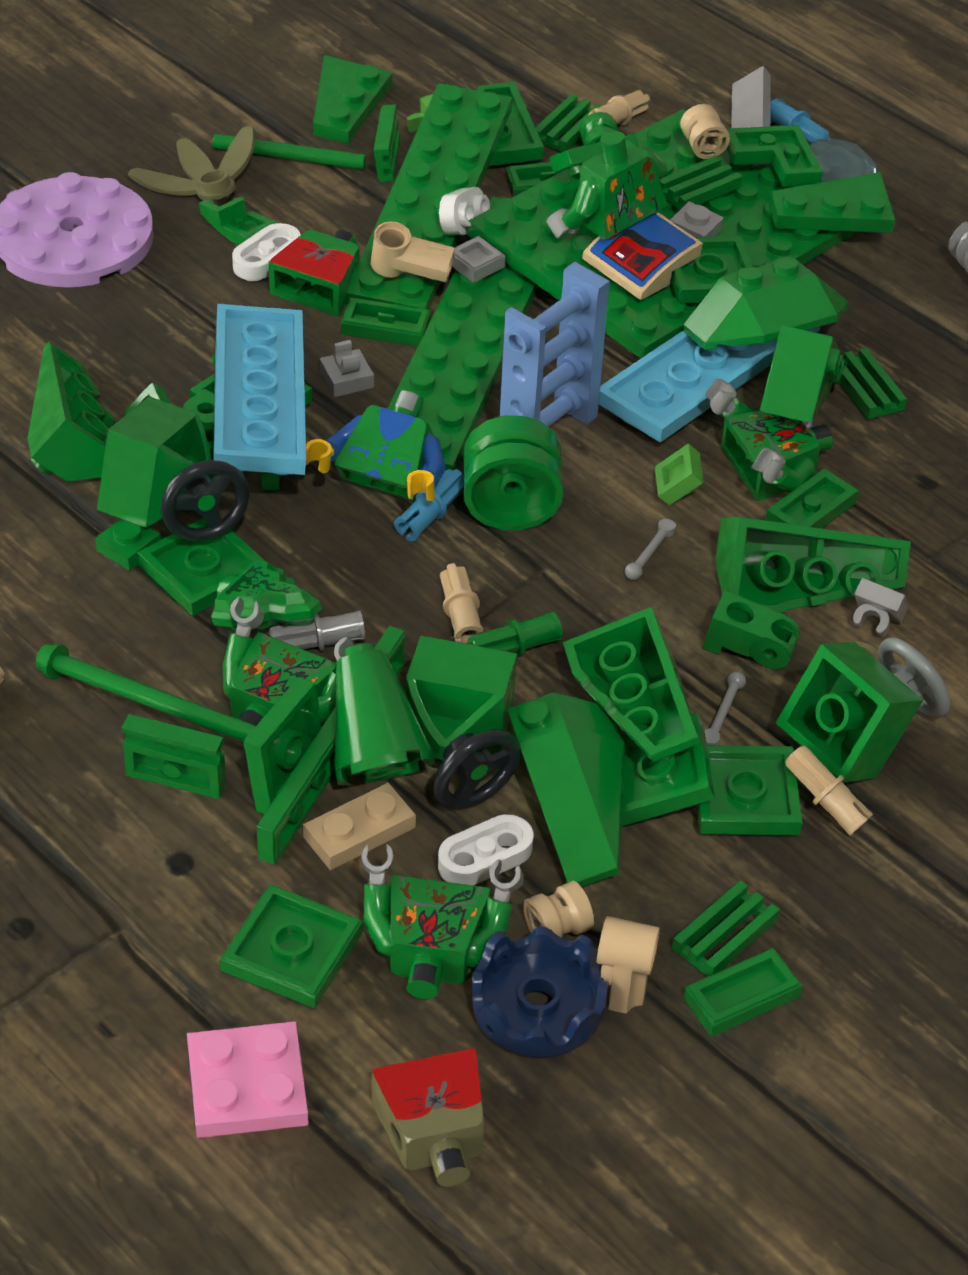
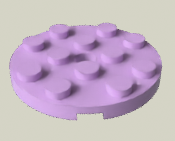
M67 172L59 177L38 181L19 190H14L0 203V258L6 263L8 271L33 283L54 287H82L100 283V276L117 270L123 275L137 266L147 255L153 242V222L148 205L137 193L119 184L113 178L102 179Z

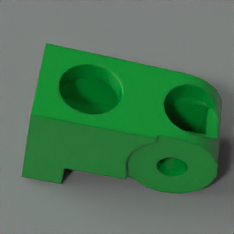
M724 590L712 617L702 649L720 655L724 647L744 656L753 657L758 664L765 668L781 669L786 667L791 660L800 638V628L787 615Z

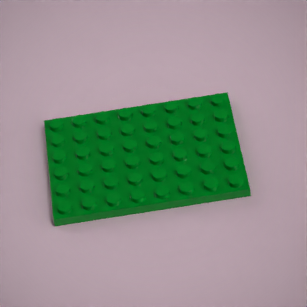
M684 109L636 133L639 147L650 149L666 165L667 172L664 177L707 160L699 158L694 154L689 140L681 130V118L686 112ZM727 149L718 156L722 159L721 166L728 164L732 167L731 174L738 172L743 176L741 187L700 205L724 217L722 229L715 237L741 236L753 267L773 263L781 257H793L804 265L854 235L855 231L775 228L769 206L771 193L774 190L791 188V186L783 187L774 168L767 163L749 166L742 164L734 165ZM568 169L468 220L471 222V226H467L466 229L468 236L471 238L479 236L505 255L506 263L558 300L562 299L564 269L574 262L609 280L605 333L639 358H643L683 331L684 323L700 304L678 303L671 281L670 285L642 300L638 299L582 259L585 249L598 237L597 234L583 225L578 227L579 229L576 233L570 234L565 232L561 238L557 239L546 221L554 212L560 209H568L572 206L580 183V174L570 176ZM666 200L667 206L657 212L670 220L680 210Z

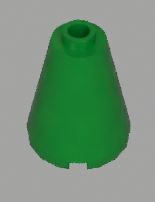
M373 643L357 644L344 649L345 656L336 661L335 775L338 785H352L350 776L363 775L365 784L409 775L420 771L418 761L420 760L428 766L433 765L435 762L433 750L384 650H374Z

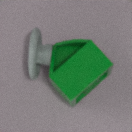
M887 638L881 642L878 650L880 663L856 642L821 644L776 721V724L797 743L807 747L834 776L838 778L842 775L845 778L842 781L843 783L877 778L917 710L936 718L945 716L950 710V695L937 670L922 653L901 639ZM893 652L905 658L906 666L895 661Z

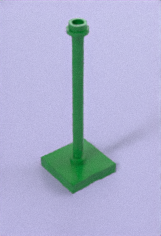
M59 643L43 645L36 657V668L42 671V674L47 678L57 679L63 674L244 742L256 812L261 814L266 813L321 729L316 683L301 677L294 681L256 726L70 657L68 648Z

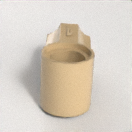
M384 222L377 226L374 232L371 266L377 274L384 277H396L404 272L447 282L456 248L412 237L409 229L398 222Z
M606 916L598 948L597 964H602L601 978L608 982L606 1003L609 1010L627 1013L631 1008L643 1006L648 975L651 974L657 950L660 927Z

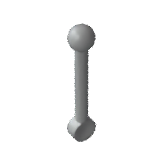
M670 519L659 521L657 534L635 563L632 562L626 566L625 575L628 579L637 580L641 577L643 573L642 567L663 539L674 535L676 529L674 521Z
M732 672L728 676V690L711 727L705 729L707 745L720 744L719 730L737 690L742 689L746 684V678L741 672Z

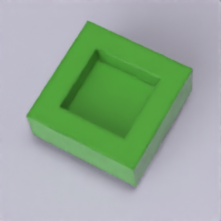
M689 443L655 466L658 497L669 506L683 496L692 493L698 486L704 483L700 453Z

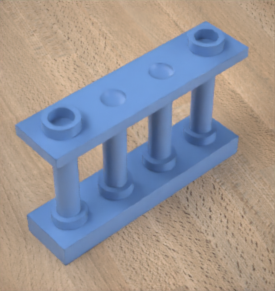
M574 262L565 268L563 272L562 299L539 316L532 319L512 307L505 311L500 417L504 415L526 416L541 421L549 427L565 414H569L586 425L598 416L609 280ZM560 323L559 334L545 344L546 332ZM557 358L556 369L543 378V367ZM555 391L554 402L541 411V401Z

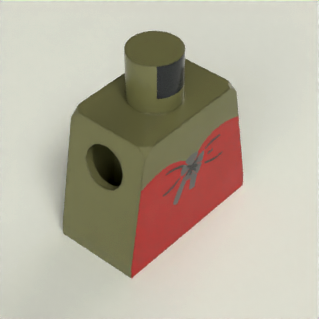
M475 1048L372 1069L371 1101L403 1167L412 1171L433 1166L437 1183L444 1187L456 1186L467 1180L470 1176V1170L466 1159L477 1157L482 1153L484 1118Z

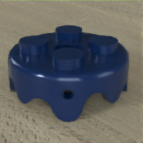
M542 926L535 928L525 938L512 941L504 931H498L488 940L482 958L473 972V1012L481 1029L502 1048L524 1056L536 1058L554 1057L573 1051L585 1044L595 1034L603 1019L608 982L601 978L599 964H597V951L594 943L587 936L581 935L575 940H566L556 935L551 929ZM534 991H541L547 993L553 1000L544 1005H536L530 1003L525 996Z

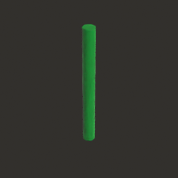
M214 134L213 149L227 151L236 136ZM255 139L254 151L252 155L365 170L367 161L365 154Z

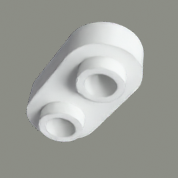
M461 188L442 197L439 206V219L442 230L446 235L467 234V226H471V222L468 220L490 209L489 199L480 188Z
M276 223L265 227L233 250L234 273L240 278L252 282L269 276L270 259L300 236L299 230L292 225Z
M507 814L496 816L444 840L440 845L438 852L439 873L447 882L476 885L490 878V867L497 859L502 861L499 874L514 868L517 864L520 865L528 860L532 853L533 829L523 818Z

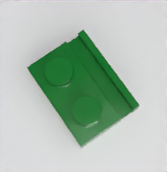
M128 714L121 727V732L125 734L123 752L126 776L220 799L226 786L225 754L221 751L224 737Z

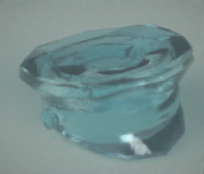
M817 139L810 144L823 171L821 182L876 173V163L855 143L837 139Z

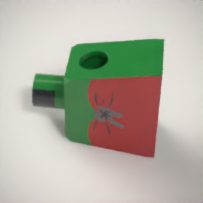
M315 230L305 231L270 259V294L339 317L346 306V291L360 262V248L357 246L355 237L346 230H338L333 236Z

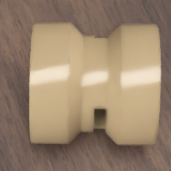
M699 104L691 107L684 113L681 118L680 127L684 136L689 140L695 155L702 159H709L719 156L726 150L729 145L730 136L725 126L721 123L716 110L711 105Z
M575 881L557 887L555 894L550 896L541 893L524 900V915L530 933L535 928L542 926L551 929L560 937L569 932L578 935L593 929L594 915L591 904L583 888Z

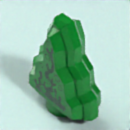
M257 560L240 575L228 574L221 580L217 589V598L215 599V607L211 619L215 626L223 627L226 631L236 632L238 623L232 617L230 608L233 601L238 597H241L244 601L241 618H248L252 615L256 601L261 606L264 619L257 629H265L278 623L292 626L310 625L322 607L320 601L311 592L298 588L295 579L286 577L284 569Z

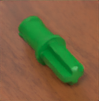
M550 612L521 622H517L515 619L508 620L505 627L471 636L468 639V644L517 653V656H522L527 649L561 641L563 631L556 613Z

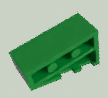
M781 325L760 408L761 412L812 423L829 396L832 383L840 385L846 360H843V355H841V350H839L834 337Z

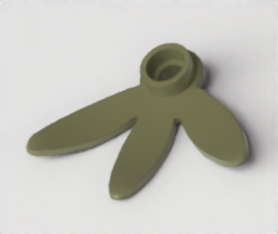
M251 126L240 129L224 155L219 169H214L209 158L195 143L187 138H182L176 143L180 164L190 179L141 168L131 169L127 175L141 186L158 193L178 196L197 194L198 198L202 200H211L213 204L221 203L227 200L235 190L234 179L244 170L251 159L255 145V130Z

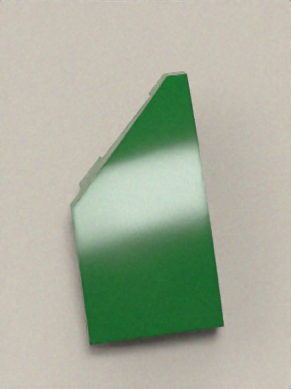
M245 197L234 198L233 201L222 206L211 203V200H203L198 203L201 215L220 234L237 246L265 227L277 223V221L259 213L247 211Z

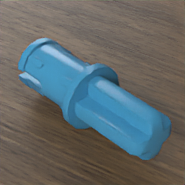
M776 98L770 102V121L778 126L799 125L810 147L815 151H822L825 146L829 145L831 141L829 132L812 121L809 113L803 110L797 111L782 99Z
M448 469L444 472L435 487V500L433 502L426 500L425 492L417 493L416 501L394 521L395 529L399 535L403 536L411 528L412 531L406 536V540L416 541L420 534L435 519H442L447 513V507L464 490L462 472L458 469Z

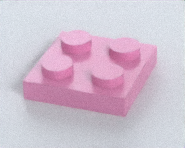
M296 1021L187 1033L197 1138L308 1125V1110Z

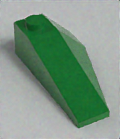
M48 341L43 349L27 438L31 461L43 473L47 475L54 473L66 482L100 478L102 476L108 429L115 423V419L111 412L103 409L96 400L100 393L84 365L51 341Z
M745 517L721 518L715 564L722 595L724 590H727L783 613L788 610L855 597V591L862 578L889 589L905 587L911 541Z
M652 607L563 642L575 680L653 762L700 744L677 666Z
M555 692L508 708L516 737L520 743L525 763L567 882L575 881L581 887L619 874L622 833L620 806L621 798L624 796L622 770L623 761L626 759V746L618 724L598 703Z

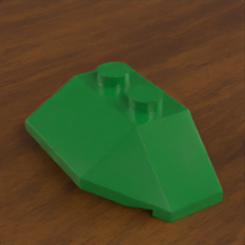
M781 257L773 263L759 267H745L738 270L737 273L720 277L684 323L683 332L705 350L716 349L720 344L741 346L765 343L778 339L781 325L801 330H810L837 322L844 311L848 310L849 301L793 257Z

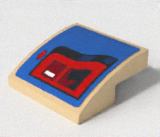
M655 212L606 240L598 236L585 249L582 259L642 300L670 285L672 271L700 257L703 243L660 213Z

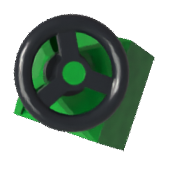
M149 396L108 429L97 510L145 528L163 518L166 527L174 535L193 542L218 538L230 531L241 520L249 502L247 480L235 466L227 462L211 460L208 441L198 413ZM232 482L236 492L235 502L230 512L222 519L217 510L220 503L219 496L228 484ZM195 510L198 514L205 516L209 526L204 528L188 527L178 520L175 511Z
M421 635L406 677V696L433 750L434 758L444 760L434 779V794L437 801L446 808L456 810L471 808L483 803L499 792L511 779L520 762L521 746L518 739L509 732L512 722L507 710L514 707L517 653ZM500 768L488 782L475 790L478 783L485 779L490 772ZM453 773L462 781L454 794L449 791V782Z

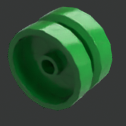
M510 415L487 420L475 428L464 443V502L471 515L484 525L500 530L532 528L541 525L554 516L562 504L563 497L561 445L555 432L541 421L526 416Z

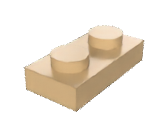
M386 783L303 824V837L329 870H332L362 855L363 849L367 844L368 851L416 828V814L393 787Z

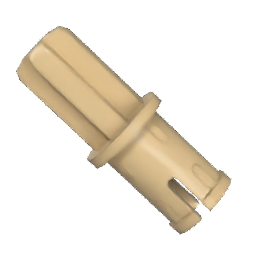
M636 90L625 96L617 95L612 97L608 104L591 110L589 115L596 112H606L613 116L617 125L623 126L628 124L632 117L648 110L647 102L650 101V97L648 94L644 95L641 90Z
M455 563L447 565L446 570L440 573L445 596L443 610L451 619L455 641L468 644V639L471 636L484 633L477 611L480 607V601L477 594L472 592L465 567H456Z
M798 747L786 759V766L816 797L812 801L815 806L820 804L834 817L849 836L873 815L842 782L845 778L842 775L835 778L807 747Z

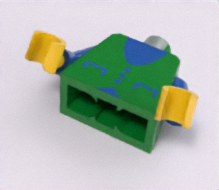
M405 390L399 391L392 410L370 405L363 415L356 416L326 440L314 439L306 444V465L311 461L319 460L318 471L327 473L330 470L331 462L335 461L334 466L342 480L413 502L416 501V494L419 492H425L426 500L433 502L435 500V487L446 469L440 440L434 436L429 423L424 419L418 418L424 400L419 395Z

